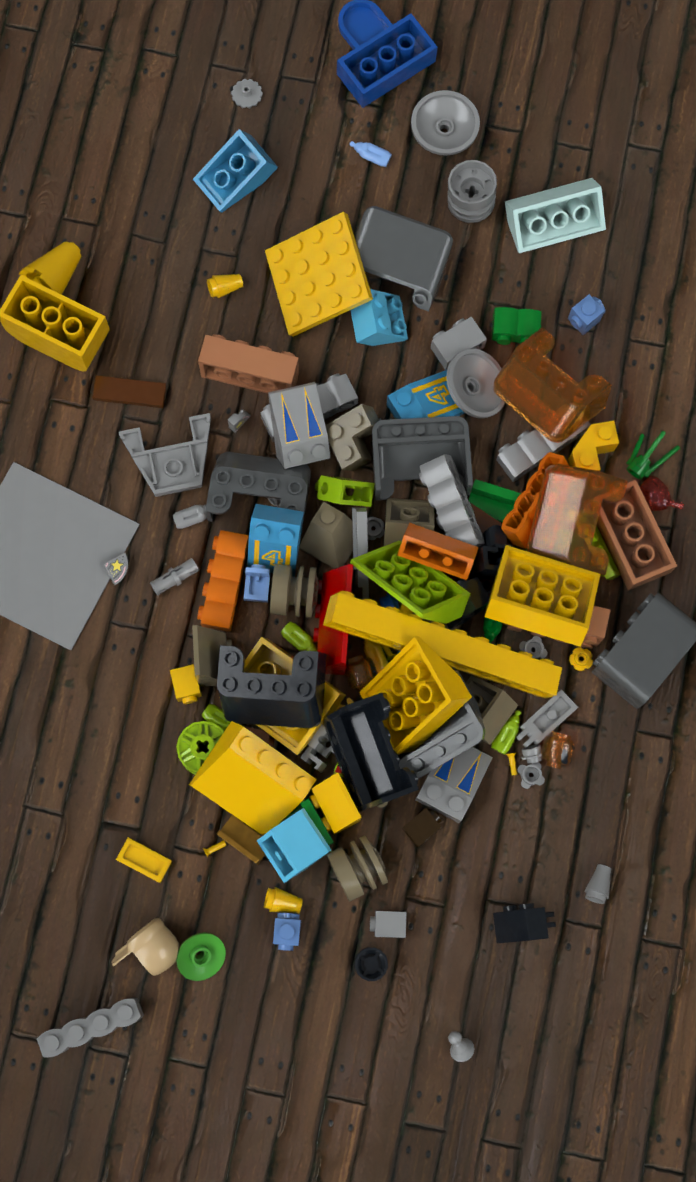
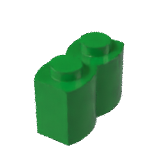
M496 307L492 320V340L497 341L500 345L516 342L520 343L521 346L531 347L534 344H538L541 335L542 311Z

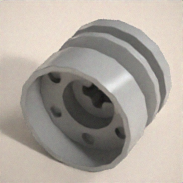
M466 160L457 164L451 170L448 178V208L458 220L467 223L479 222L486 219L492 213L495 206L497 188L496 175L493 169L484 162Z

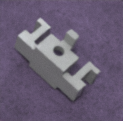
M324 725L320 726L307 744L309 745L300 757L309 765L314 761L317 764L314 768L320 773L323 772L327 765L315 757V754L318 752L325 758H328L331 752L334 753L332 746L326 747V743L330 742Z

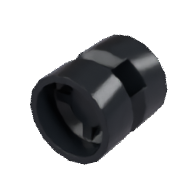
M367 947L356 955L354 968L362 979L377 981L386 974L388 960L381 950Z

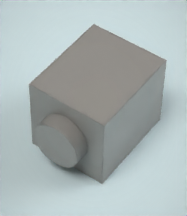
M375 911V916H370V931L374 932V937L406 938V912Z

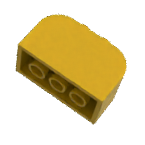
M20 275L0 309V322L10 335L25 345L79 371H87L110 331L104 315L23 275Z

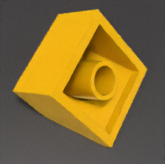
M339 773L332 775L311 788L313 795L309 796L315 809H321L324 815L321 821L327 831L332 830L335 835L361 821L362 817Z

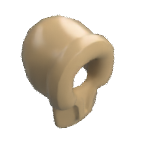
M154 918L137 931L127 941V944L115 953L111 963L115 966L133 952L145 969L153 976H156L169 969L176 962L180 948L179 942L160 918Z

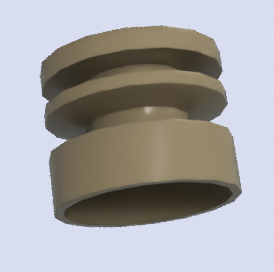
M274 565L270 615L286 616L289 606L292 605L295 607L296 617H300L302 606L306 607V618H312V613L317 605L319 586L316 567H310L309 578L304 577V566H300L296 577L292 576L291 565Z
M365 835L359 838L363 847L361 850L358 849L354 841L350 842L353 854L349 856L342 847L326 854L349 902L364 895L362 883L365 881L373 890L377 887L373 880L375 876H377L382 885L388 883L384 863L375 846L368 841Z

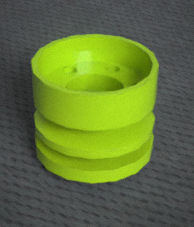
M200 721L187 726L180 734L176 746L178 758L183 766L193 775H196L224 733L223 729L212 722ZM200 743L203 745L208 743L207 748L209 751L207 753L203 751L198 753L200 750L198 745Z

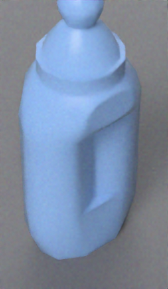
M350 142V146L354 147L363 159L381 167L388 165L392 156L389 151L369 142Z

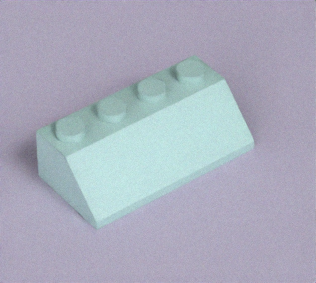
M593 178L505 201L507 221L518 253L606 230L602 188Z

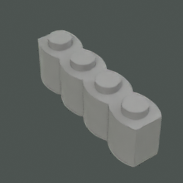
M337 373L330 376L324 384L319 385L315 383L324 420L358 404V396L347 374L340 375ZM268 404L260 414L272 441L275 442L270 404Z
M575 403L570 406L567 404L563 405L555 412L556 416L551 419L548 417L542 419L536 425L537 429L532 432L526 430L518 436V442L513 445L507 443L498 450L499 455L496 460L512 482H515L539 466L540 461L547 453L552 452L556 454L584 435L591 424Z
M444 454L420 465L421 472L419 477L423 485L428 487V501L437 510L438 517H436L439 528L445 531L446 536L477 547L484 545L485 541L482 532L476 522L474 511L468 501L465 488L459 478L458 470L451 455Z
M127 998L115 1003L112 1007L94 1011L88 1017L78 1018L68 1022L63 1027L48 1030L37 1038V1042L43 1057H54L67 1051L70 1047H78L88 1043L94 1037L110 1034L118 1027L132 1025L138 1022L144 1014L138 998Z

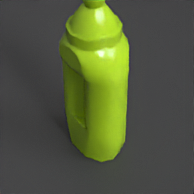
M289 622L282 629V636L300 652L317 651L312 637L296 623Z
M209 704L202 713V717L207 722L216 724L223 731L231 723L224 717L223 710L216 705Z
M516 710L515 714L507 720L493 740L492 749L504 755L510 750L519 733L520 710Z

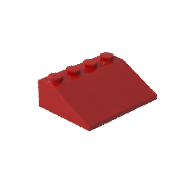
M347 564L323 573V580H318V595H321V604L316 605L315 618H319L320 621L319 628H314L313 642H318L317 651L327 654L326 674L345 675L348 633L324 626L323 623L330 596L340 591L351 592L353 564Z

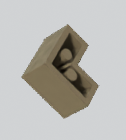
M360 404L325 425L328 441L342 470L355 471L373 460L363 440L372 434L374 424L379 421L374 408L371 406Z

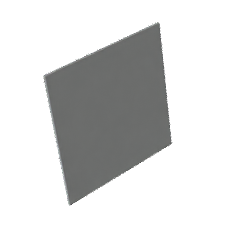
M13 462L0 485V615L72 650L110 580L103 564L125 553L140 524Z

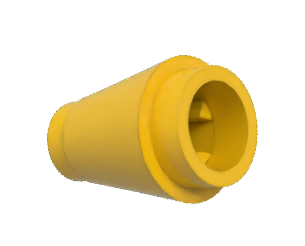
M240 274L212 275V278L207 279V286L211 297L220 298L242 288L243 281Z
M277 887L274 889L268 888L264 908L269 909V912L300 913L303 899Z

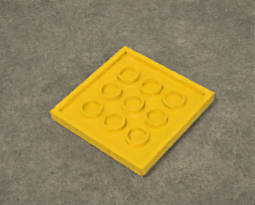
M345 212L335 215L265 250L290 336L294 337L373 300L350 220Z

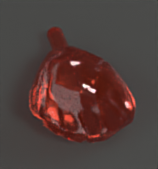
M650 476L641 484L640 489L651 511L666 510L668 506L683 510L684 504L672 501L668 487L657 477Z

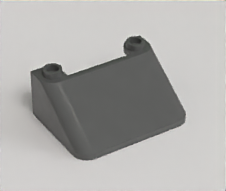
M377 206L367 208L355 236L364 271L415 289L413 293L414 304L418 308L429 312L437 296L453 245L452 236L445 230Z
M448 416L380 420L374 424L372 429L375 501L386 500L393 495L394 481L420 480V465L444 454L451 455L466 494L470 496L473 487L469 426L464 418Z

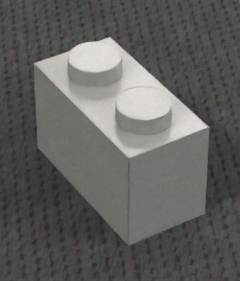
M472 316L466 320L464 318L458 320L453 324V328L446 332L442 330L433 336L431 350L445 370L448 369L452 358L466 349L481 350L485 347L487 338Z

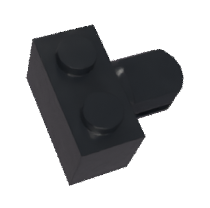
M493 525L482 533L485 544L477 551L471 568L472 579L478 577L479 579L495 580L505 545H507V536L499 525Z
M475 577L470 580L461 579L456 582L471 594L462 617L446 624L449 630L466 623L487 607L492 589L485 590L490 586L488 580L481 583L479 578Z
M534 903L520 904L519 910L518 905L503 906V912L493 913L497 944L548 939V928L556 927V922H547L546 917H555L554 912H545V907L534 908Z

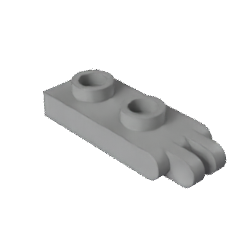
M561 689L556 696H553L520 726L523 731L516 738L520 741L525 735L529 737L523 744L525 748L532 742L538 745L578 707Z

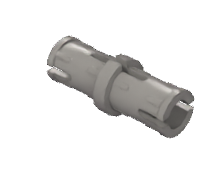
M190 558L174 569L171 567L167 573L151 581L150 584L158 596L175 585L179 586L182 584L181 581L199 572V569L194 560Z

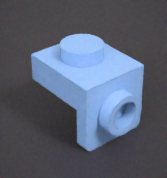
M259 564L246 567L244 601L268 603L270 569H266V566Z

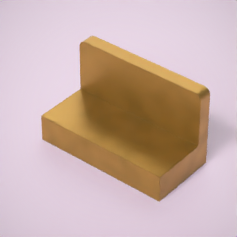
M233 815L221 831L219 830L216 833L257 865L265 856L257 842L262 836Z

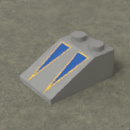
M315 382L268 392L276 456L284 469L329 459L328 435Z
M474 747L468 749L431 771L415 801L460 823L493 757Z

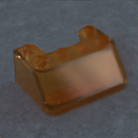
M542 327L516 347L496 376L493 391L549 441L559 443L567 439L605 408L612 385L599 375H589L579 383L572 379L545 356L553 349L555 339Z
M563 464L548 466L542 481L527 543V551L596 572L600 575H606L609 562L608 555L605 550L592 546V541L602 500L620 501L625 495L628 481L591 469Z

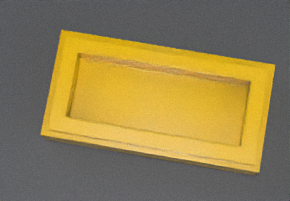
M127 838L116 858L117 861L159 883L162 882L172 863V860L130 838Z

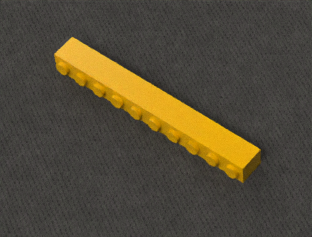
M340 591L330 596L323 623L324 626L400 651L414 637L419 636L451 668L542 698L557 695L562 667L554 665V662L551 660L532 658L533 655L528 652H514L510 646L491 644L484 637L473 638L467 636V632L463 630L453 629L452 631L446 629L442 623H429L423 621L418 615L402 614L400 609L387 606L384 608L378 606L376 601L355 598V595L348 591Z

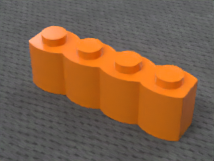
M549 452L542 458L538 471L528 480L526 490L516 499L514 509L504 518L501 529L511 544L526 549L533 543L538 529L543 526L548 519L550 510L558 503L561 491L571 482L573 471L563 455Z
M220 530L219 536H214L212 550H216L214 559H210L208 563L207 573H211L209 582L204 583L202 596H205L206 600L204 606H199L197 619L201 620L202 627L231 631L248 551L249 535Z

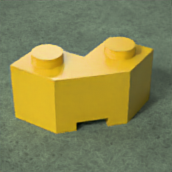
M614 421L591 424L568 458L569 466L573 471V481L596 478L601 470L597 454L615 451L619 440Z

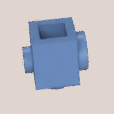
M589 294L571 309L568 320L575 329L584 335L601 321L605 313V307L600 299L594 296L591 297Z
M277 914L274 925L273 944H278V950L293 951V946H299L300 914Z

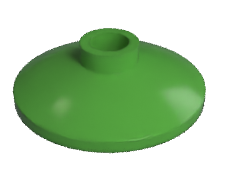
M198 933L189 937L178 950L176 959L178 970L185 978L192 981H202L212 977L220 970L226 956L225 946L220 938L211 933Z

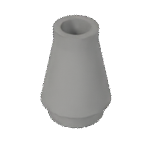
M602 864L597 865L585 889L586 899L598 904H605L606 899H609L610 874L612 870L610 867Z

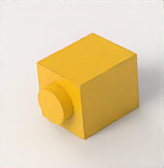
M194 664L170 670L177 701H183V704L198 701L197 697H201L202 693L195 677Z

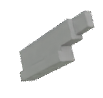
M352 507L353 558L368 553L366 507ZM357 569L358 587H362V600L369 599L368 577Z

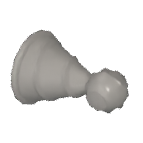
M452 1031L449 1033L448 1039L452 1044L450 1048L451 1057L457 1062L469 1060L475 1050L472 1041L462 1038L460 1032Z

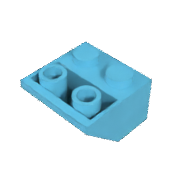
M370 289L373 300L351 310L357 343L376 346L408 340L400 296Z
M304 808L257 840L284 883L306 870L331 851V848Z

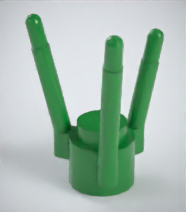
M662 431L644 456L639 455L637 457L645 437L644 434H641L631 457L626 462L628 465L626 470L639 480H642L643 477L648 478L655 469L680 449V446L674 447L650 467L651 462L648 458L661 442L666 432Z

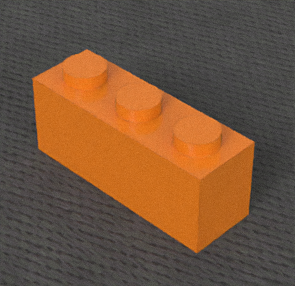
M409 522L397 556L467 580L479 547Z

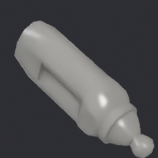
M194 505L173 514L177 529H183L203 522L207 518L205 513L206 505Z

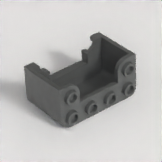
M659 592L656 595L649 594L637 608L640 613L636 611L627 621L630 625L625 632L620 630L612 639L615 645L609 651L605 648L592 663L596 666L592 673L636 709L649 700L696 642V622Z

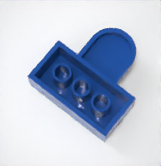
M352 0L341 9L338 17L339 31L353 50L337 60V75L362 108L436 62L438 47L412 13L392 24L382 10L369 0Z

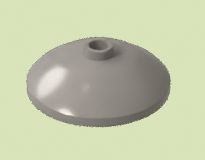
M448 90L432 92L423 97L415 106L411 118V128L417 142L427 151L438 155H455L463 152L473 144L480 127L479 114L474 104L464 95ZM441 129H447L448 132H442Z
M466 349L452 358L447 369V386L456 405L463 412L475 418H488L498 413L506 402L507 381L497 361L488 353L479 349Z

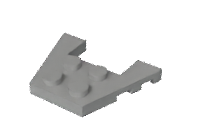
M210 413L189 417L193 441L150 450L144 449L140 427L119 431L121 440L155 497L202 487L211 423Z

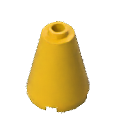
M63 242L24 267L19 272V275L22 274L62 295L81 259L80 249L72 242Z

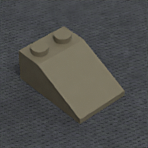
M193 625L195 677L200 687L217 686L220 645L232 646V640H227L226 633Z

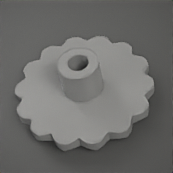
M243 79L233 86V91H231L232 100L237 106L250 109L252 106H257V103L261 101L263 95L262 88L258 85V82H253L252 79Z

